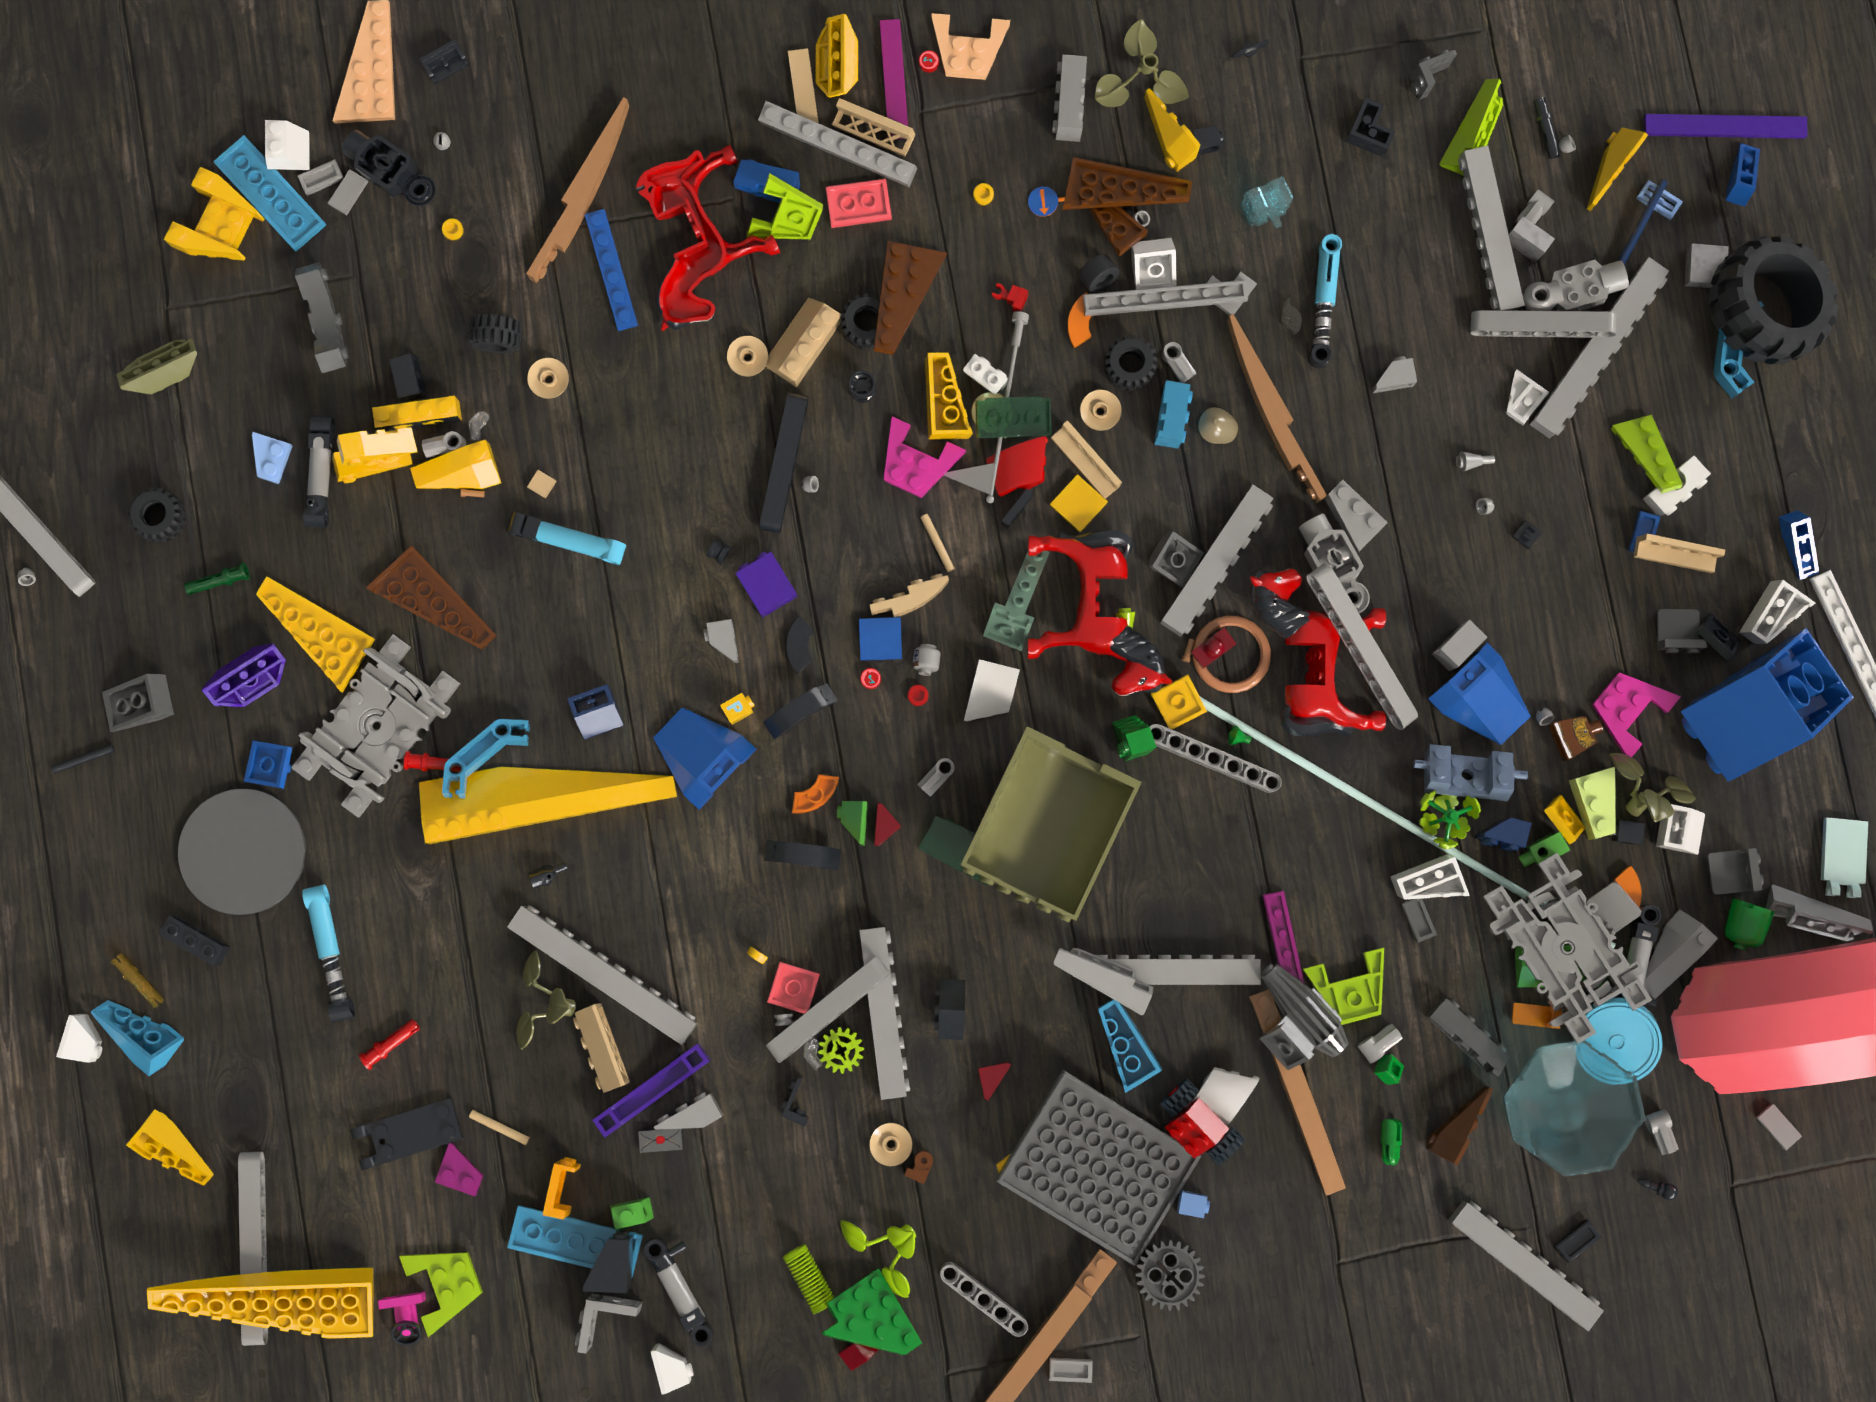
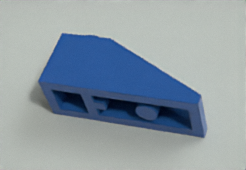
M1740 143L1727 186L1726 201L1746 206L1756 189L1760 149Z
M1798 510L1780 516L1781 534L1798 579L1801 580L1818 574L1819 568L1810 517Z

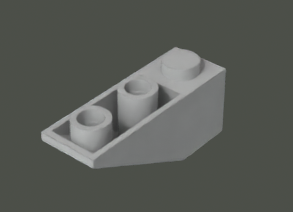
M704 1092L694 1098L695 1103L688 1106L685 1103L675 1109L677 1112L675 1115L669 1117L666 1114L658 1119V1125L654 1126L655 1130L704 1128L721 1118L723 1113L712 1093L706 1095Z

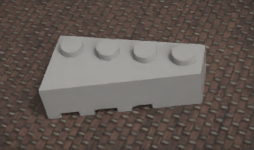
M1062 55V62L1057 64V74L1061 75L1060 81H1056L1055 94H1059V101L1054 103V113L1058 114L1057 120H1053L1052 133H1056V140L1080 142L1083 128L1087 56Z

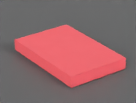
M886 179L826 187L831 228L892 220Z

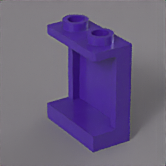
M766 552L761 553L755 558L756 561L751 564L747 562L738 568L739 571L736 572L738 579L762 618L798 597L772 552L768 554Z

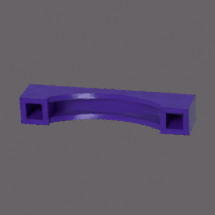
M700 1043L696 1044L592 1121L604 1138L710 1062V1057Z

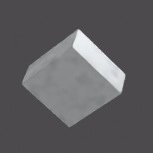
M1522 217L1509 233L1511 246L1534 263L1539 260L1555 239L1525 217Z
M1691 244L1686 248L1685 286L1713 287L1711 284L1712 277L1718 265L1724 262L1725 257L1728 256L1729 246Z

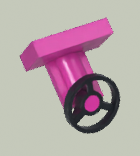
M425 1291L384 1297L378 1300L379 1309L394 1307L396 1324L391 1329V1337L396 1343L412 1345L420 1340L422 1329L418 1324L416 1304L426 1300ZM395 1329H397V1331H400L397 1336L394 1335ZM417 1336V1338L410 1341L400 1340L402 1337Z

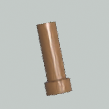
M461 488V497H484L485 491Z
M1189 639L1184 656H1182V661L1190 662V652L1193 649L1195 640Z

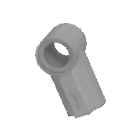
M1538 189L1528 201L1527 207L1521 212L1515 223L1517 224L1522 217H1525L1533 224H1536L1539 218L1548 211L1554 200Z
M1170 342L1164 347L1161 353L1162 360L1169 365L1180 383L1186 382L1196 374L1178 343ZM1167 350H1175L1177 356L1174 358L1169 357Z
M450 431L442 436L422 440V448L426 458L443 455L466 446L465 438L454 431ZM454 438H458V444L455 447H451V441Z
M947 758L940 759L917 785L931 797L947 778L952 775L955 768L954 763ZM942 762L950 763L951 770L949 773L943 774L940 772L939 765Z
M1389 1024L1376 1035H1371L1359 1043L1358 1048L1371 1064L1380 1059L1386 1050L1403 1038L1393 1024Z
M1663 1109L1644 1116L1645 1125L1653 1135L1660 1155L1670 1154L1679 1149L1671 1129L1672 1120L1667 1110Z

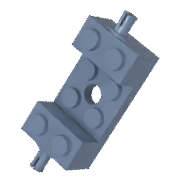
M1430 744L1424 755V760L1414 759L1413 768L1424 769V793L1436 791V794L1508 801L1514 791V779L1527 780L1528 771L1515 770L1513 753L1492 751L1489 758L1451 754V746ZM1462 773L1470 774L1472 779L1465 780L1462 777Z

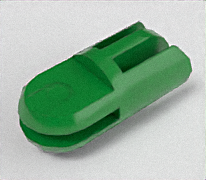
M1396 1118L1385 1119L1381 1124L1380 1144H1382V1161L1386 1165L1391 1164L1394 1166L1399 1162L1402 1122Z

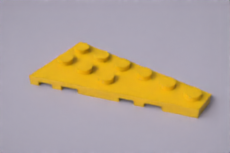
M266 577L256 595L291 633L293 638L313 661L318 664L327 677L331 679L340 692L343 693L366 655L363 652L364 648H370L375 639Z

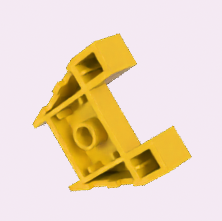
M200 167L191 185L198 193L211 199L195 231L172 222L164 240L171 247L189 255H206L215 258L225 257L234 260H245V257L237 249L253 217L263 222L265 219L218 174Z
M398 428L388 432L377 430L376 434L367 435V431L338 435L337 444L339 452L333 453L332 460L337 481H343L344 483H351L356 481L357 478L412 465L410 453L417 452L412 428Z

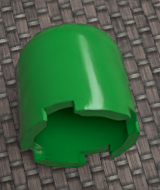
M1733 898L1724 928L1725 936L1728 940L1734 942L1733 947L1745 951L1747 947H1759L1766 938L1775 911Z

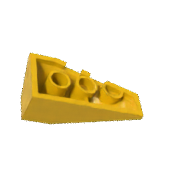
M1149 88L1146 90L1144 99L1159 139L1165 162L1169 168H1174L1178 172L1196 159L1200 143L1185 125L1180 126L1178 124L1177 116L1173 112H1166L1165 104Z

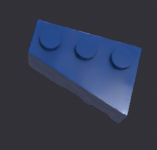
M750 159L741 160L734 179L735 189L780 203L782 198L763 193L769 173L797 190L800 188L799 173L760 164Z

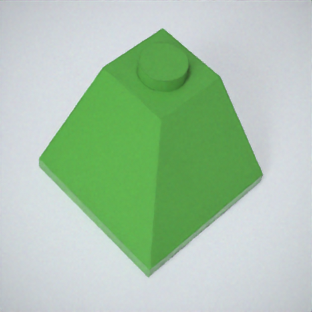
M842 801V806H838L837 818H841L843 826L860 845L865 846L868 803L866 801Z

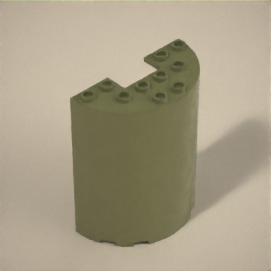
M1026 727L961 863L962 871L971 876H974V874L980 876L979 880L988 885H998L997 890L1007 895H1010L1011 892L1016 894L1015 899L1029 904L1031 901L1037 904L1036 908L1046 913L1053 911L1059 914L1058 918L1068 923L1071 919L1076 921L1142 782L1110 766L1100 765L1066 748L1064 744L1032 728Z

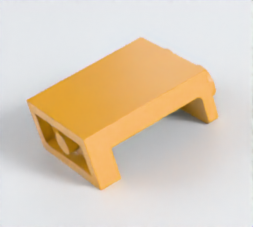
M564 1157V1159L554 1163L543 1211L544 1216L564 1220L570 1215L572 1206L559 1203L566 1172H575L580 1169L581 1164L576 1163V1159Z

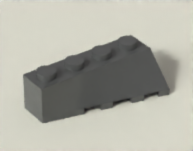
M1442 998L1425 1017L1487 1075L1498 1077L1509 1059V1056L1505 1053L1507 1051L1506 1048L1499 1042L1495 1044L1490 1039V1033L1482 1027L1479 1029L1474 1024V1018L1468 1013L1463 1014L1458 1009L1460 1006L1453 999Z

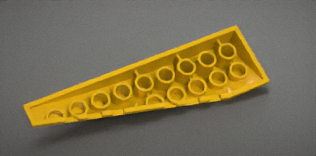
M373 1268L263 1272L199 1279L147 1288L148 1309L171 1313L181 1311L189 1313V1316L198 1317V1315H205L221 1321V1318L232 1320V1323L262 1328L272 1326L286 1332L290 1329L302 1331L301 1334L311 1335V1333L321 1334L323 1338L373 1337Z

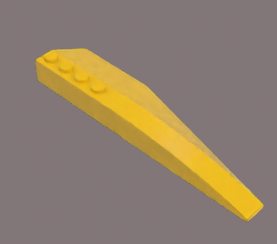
M497 767L476 771L467 777L465 799L459 798L458 794H456V790H460V781L450 782L449 792L452 793V798H444L442 794L443 778L419 782L422 827L425 843L428 844L677 797L674 777L664 775Z

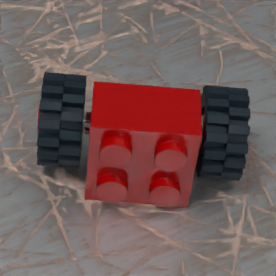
M1186 1078L1176 1085L1160 1103L1166 1112L1173 1117L1165 1128L1193 1158L1206 1151V1154L1217 1165H1220L1239 1149L1245 1138L1233 1126L1228 1128L1200 1097L1190 1103L1199 1090Z

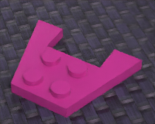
M892 417L884 481L922 498L966 453V450L947 442L939 460L903 444L911 425Z
M1617 673L1593 702L1592 706L1622 753L1632 757L1641 747L1642 743L1626 730L1650 701L1665 713H1668L1681 696L1625 674Z

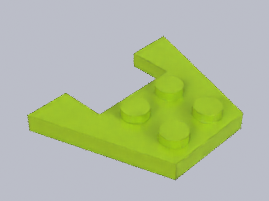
M769 173L763 193L782 199L772 223L752 218L746 238L751 235L759 238L773 235L775 239H811L822 213L823 204Z
M1384 948L1363 953L1368 971L1367 974L1329 984L1324 964L1302 969L1316 991L1336 1010L1342 1019V1025L1381 1015Z
M469 1252L399 1256L406 1277L425 1269L428 1271L441 1308L421 1317L428 1337L483 1293Z

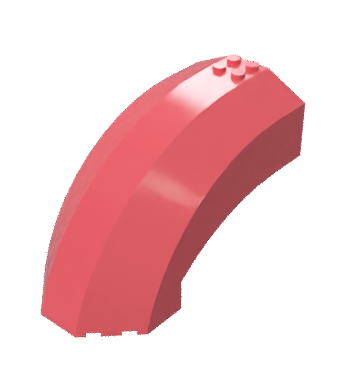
M1876 938L1776 956L1728 961L1695 968L1690 985H1686L1679 999L1681 1003L1678 1009L1674 1010L1671 1015L1679 1060L1694 1069V1073L1705 1082L1715 1087L1714 1090L1719 1094L1785 1089L1876 1076Z

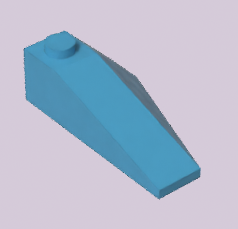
M109 1000L91 1011L94 1018L128 1058L148 1076L164 1067L184 1041V1037L169 1025L164 1023L159 1025L150 1021V1017L145 1015L140 1017L133 1014L131 1009Z

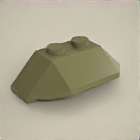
M193 339L175 340L136 358L123 371L116 374L120 388L127 391L153 394L189 377L197 356Z

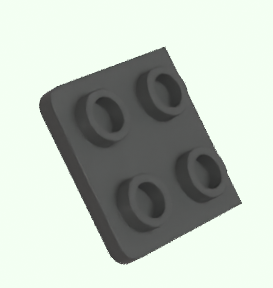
M1444 50L1437 57L1431 59L1426 57L1418 62L1419 64L1414 69L1410 81L1411 89L1415 95L1417 94L1419 100L1426 98L1436 82L1432 74L1450 66L1457 55L1455 50L1450 52L1449 50Z
M1695 609L1658 610L1657 650H1664L1668 654L1679 653V651H1687V654H1699L1700 650L1707 648V641L1700 640V634L1697 632L1700 628L1699 611Z
M1756 848L1716 852L1707 855L1713 894L1762 890L1764 879L1759 870L1761 858Z

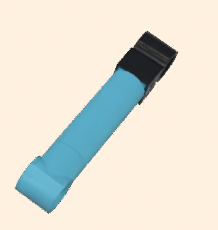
M512 512L506 529L507 533L518 537L527 538L539 543H547L596 557L616 565L621 564L627 546L613 539H604L548 523L542 519L518 512Z

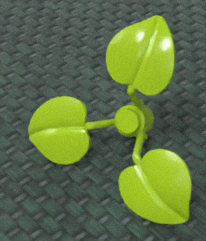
M841 1220L840 1224L845 1240L853 1249L859 1252H863L866 1246L889 1239L898 1253L889 1268L884 1267L882 1269V1275L892 1292L898 1296L908 1298L910 1293L909 1283L902 1273L894 1269V1266L900 1256L907 1259L913 1256L916 1238L913 1228L907 1224L901 1228L891 1226L887 1229V1235L872 1241H866V1235L860 1228L852 1223Z

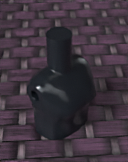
M563 862L555 866L544 865L528 872L533 889L539 886H549L555 874L566 871L568 868L566 863Z

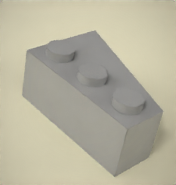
M1344 480L1324 498L1335 520L1338 521L1341 529L1345 531L1356 553L1388 523Z

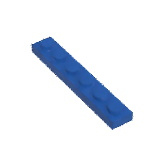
M605 209L585 214L617 329L621 331L638 326Z

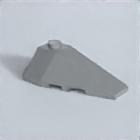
M1678 910L1664 925L1663 933L1659 942L1656 943L1655 951L1648 963L1644 988L1653 999H1656L1718 939L1702 923L1682 910Z

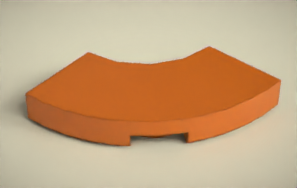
M1083 295L1073 305L1068 318V336L1073 348L1078 347L1092 337L1089 331L1091 316H1085Z
M818 774L816 782L811 788L803 792H795L792 813H807L824 805L835 792L839 777Z
M1628 866L1613 880L1640 907L1642 896L1640 881L1632 866Z

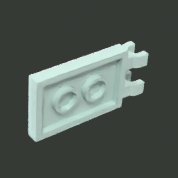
M1837 818L1823 819L1821 880L1827 881L1825 896H1840V885H1847L1846 898H1861L1859 884L1866 883L1868 821Z

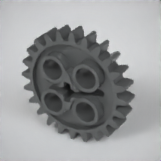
M1171 1239L1168 1240L1167 1245L1160 1240V1247L1152 1243L1153 1250L1145 1249L1147 1256H1140L1143 1263H1137L1136 1266L1141 1271L1135 1272V1275L1141 1277V1279L1137 1280L1136 1284L1143 1285L1139 1292H1147L1144 1299L1149 1300L1152 1298V1306L1159 1302L1161 1310L1164 1305H1167L1169 1311H1171L1172 1305H1175L1180 1310V1303L1187 1307V1299L1195 1301L1192 1296L1193 1293L1200 1295L1196 1288L1197 1286H1204L1199 1281L1200 1278L1205 1277L1204 1274L1199 1273L1204 1266L1197 1265L1201 1259L1200 1257L1193 1258L1194 1250L1187 1252L1189 1247L1187 1244L1181 1248L1180 1241H1177L1174 1246ZM1169 1254L1175 1255V1262L1171 1265L1165 1264L1164 1261L1165 1257ZM1159 1260L1169 1272H1173V1276L1184 1288L1180 1289L1171 1278L1168 1277L1166 1279L1167 1275L1156 1264V1261ZM1154 1269L1160 1271V1276L1156 1280L1149 1278L1150 1272ZM1183 1270L1190 1271V1277L1187 1280H1181L1179 1277ZM1173 1285L1175 1292L1169 1296L1165 1295V1287Z

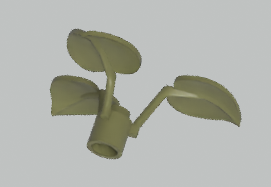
M1140 19L1130 27L1123 43L1128 55H1138L1141 59L1138 65L1139 68L1124 83H1122L1117 75H1104L1096 85L1094 96L1095 100L1103 106H1121L1129 97V92L1125 86L1140 72L1143 74H1151L1153 72L1154 80L1157 82L1153 86V92L1164 104H1174L1186 100L1189 94L1185 84L1176 73L1165 70L1161 72L1158 78V68H1156L1158 57L1153 54L1157 48V40L1153 32Z
M1611 753L1608 755L1624 777L1636 780L1635 788L1630 794L1633 798L1626 804V809L1631 815L1638 817L1648 808L1654 822L1671 817L1674 814V809L1670 802L1662 797L1667 792H1671L1672 797L1681 803H1692L1696 799L1690 788L1682 780L1674 776H1669L1665 779V784L1668 788L1659 793H1655L1650 789L1637 793L1642 780L1640 776L1644 774L1641 765L1633 757L1623 753Z
M537 950L531 953L525 963L523 981L526 986L532 984L534 987L549 994V1007L547 1013L530 1016L529 1012H524L521 1015L516 1028V1038L520 1050H523L533 1037L534 1019L547 1017L548 1023L554 1024L563 1016H572L575 1011V1001L566 999L561 988H555L552 992L537 983L536 980L540 976V959Z

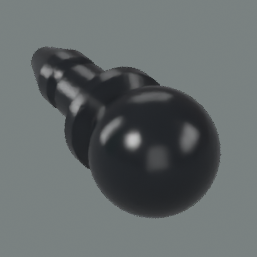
M1648 1179L1637 1180L1640 1185L1656 1191L1657 1196L1662 1195L1666 1200L1671 1201L1678 1196L1677 1187L1671 1183L1664 1184L1661 1181L1658 1184Z

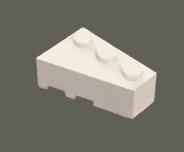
M1784 580L1771 581L1739 633L1754 644L1768 643L1782 632L1790 622L1801 616V613L1808 607L1813 606L1815 602Z
M1450 854L1391 876L1397 896L1402 899L1470 896L1455 856Z

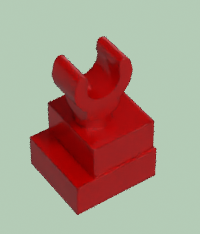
M997 283L996 288L1002 292L1000 294L992 293V297L997 300L1007 299V304L1013 306L1014 312H1021L1028 298V290L1013 285L1009 292L1002 284Z

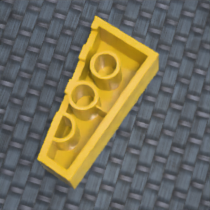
M928 353L925 358L928 439H969L973 433L968 423V416L963 406L962 396L957 386L949 353Z

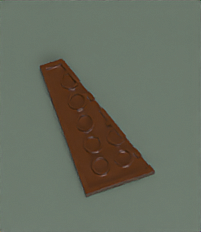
M1073 157L1062 210L1189 202L1193 181Z
M891 241L887 242L873 351L894 355L939 268L947 256L946 252Z
M410 546L366 587V589L481 650L497 637L489 626L413 546Z

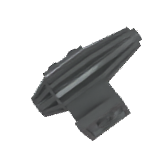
M1269 964L1262 970L1263 976L1261 978L1284 1017L1273 1029L1264 1033L1259 1039L1287 1070L1310 1060L1314 1055L1311 1052L1314 1048L1331 1057H1335L1348 1046L1349 1043L1341 1024L1342 1019L1314 988L1310 989L1278 964L1274 966Z

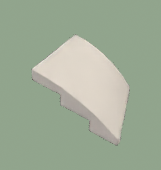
M979 659L964 721L1008 713L1020 670Z
M1214 1067L1203 1081L1198 1094L1190 1103L1200 1097L1218 1118L1228 1126L1260 1078L1257 1076L1252 1078L1239 1075V1072H1229Z

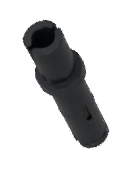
M1539 97L1533 100L1537 114L1536 122L1540 125L1548 159H1555L1560 157L1561 153L1551 121L1553 117L1549 113L1546 97Z

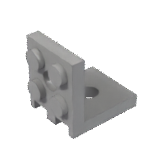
M592 1293L586 1299L583 1311L581 1310L579 1324H582L580 1332H577L575 1340L578 1352L587 1353L592 1347L598 1311L637 1316L641 1311L643 1301Z

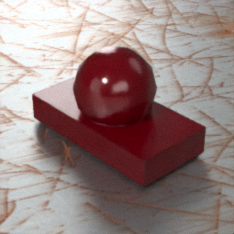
M1224 627L1190 653L1202 669H1204L1237 643Z

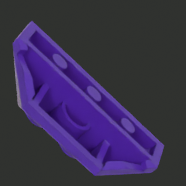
M274 643L253 647L218 669L201 690L214 706L245 707L280 684L286 659Z

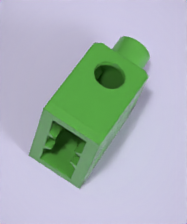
M1555 830L1526 846L1528 852L1518 857L1525 868L1534 862L1538 865L1556 853L1560 856L1570 851L1561 832ZM1543 847L1544 854L1539 856L1538 849Z
M650 1197L610 1205L615 1229L646 1223L654 1218Z

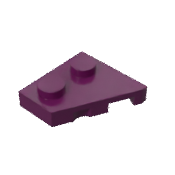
M449 1143L435 1183L476 1196L483 1174L456 1148L454 1143Z

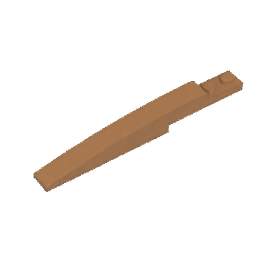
M624 97L561 201L566 209L526 273L529 279L535 283L545 276L547 265L557 256L556 250L559 249L565 253L598 191L629 110L628 100Z
M1232 314L1227 320L1231 337L1247 384L1264 424L1287 469L1291 471L1297 468V476L1301 482H1305L1308 496L1311 500L1314 499L1318 503L1327 495L1288 428L1293 422V418L1234 314Z
M1268 989L1249 996L1264 1034L1273 1029L1282 1020L1275 1001ZM1271 1052L1279 1072V1078L1325 1195L1327 1196L1345 1189L1344 1181L1301 1065L1287 1070Z
M1099 1248L984 1402H1014L1089 1304L1094 1293L1117 1264L1116 1260Z

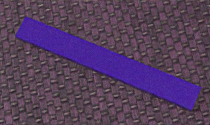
M1644 115V132L1648 136L1805 139L1808 136L1807 117Z

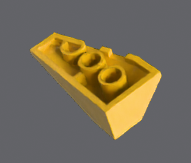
M1621 128L1618 133L1613 132L1606 141L1609 145L1604 151L1587 210L1591 211L1612 184V181L1623 170L1624 164L1629 161L1646 139L1647 133Z
M486 440L466 445L410 468L415 486L419 489H485L501 484L490 444Z
M156 1109L126 1144L142 1157L151 1160L153 1157L163 1162V1167L167 1169L174 1167L179 1170L182 1176L203 1186L214 1175L173 1121Z

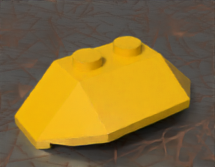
M846 14L827 18L826 26L821 31L816 43V84L829 98L846 94L858 81V40Z

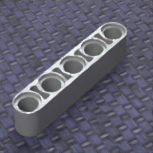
M946 1262L941 1266V1279L957 1293L1012 1335L1020 1337L1027 1332L1028 1324L1026 1318L955 1263ZM946 1268H953L956 1274L952 1278H947L944 1275V1270ZM964 1281H970L973 1287L969 1291H964L961 1289V1284ZM981 1294H987L990 1300L986 1304H981L978 1302V1297ZM1004 1307L1007 1313L1003 1317H998L995 1315L996 1309ZM1021 1320L1024 1323L1021 1330L1013 1329L1012 1324L1014 1321Z

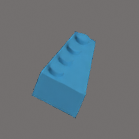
M1110 999L1100 1005L1098 1010L1126 1093L1161 1072L1162 1067L1124 1006L1114 999Z

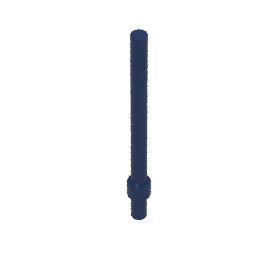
M1660 179L1618 259L1624 265L1668 183L1664 179Z

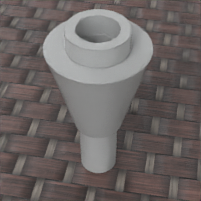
M1461 451L1459 456L1456 457V466L1462 472L1482 464L1495 463L1494 455L1482 456Z

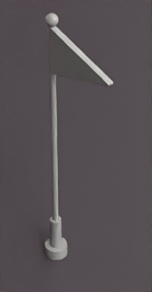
M1019 311L1013 312L1012 322L1015 323L1012 340L1013 352L994 463L946 472L944 476L988 494L986 497L988 503L994 501L993 491L1017 347L1020 346L1023 325L1028 324L1029 319L1027 313Z

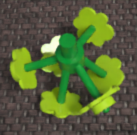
M1436 791L1430 794L1426 793L1420 802L1422 804L1420 810L1425 811L1431 805L1443 813V815L1437 819V816L1433 813H1424L1419 821L1424 833L1435 836L1437 829L1440 827L1439 823L1445 822L1447 823L1445 837H1437L1433 842L1438 843L1439 847L1443 849L1456 847L1458 842L1449 839V836L1451 838L1464 839L1467 835L1466 832L1470 831V826L1467 825L1468 820L1465 817L1459 818V815L1467 812L1474 819L1479 818V813L1481 812L1479 802L1474 797L1466 796V800L1463 801L1464 808L1456 811L1454 806L1459 804L1458 799H1456L1457 796L1441 794L1434 799Z

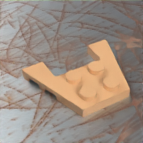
M932 13V23L945 76L986 80L1005 34L1010 27V20L992 19L990 39L950 36L948 34L950 15Z

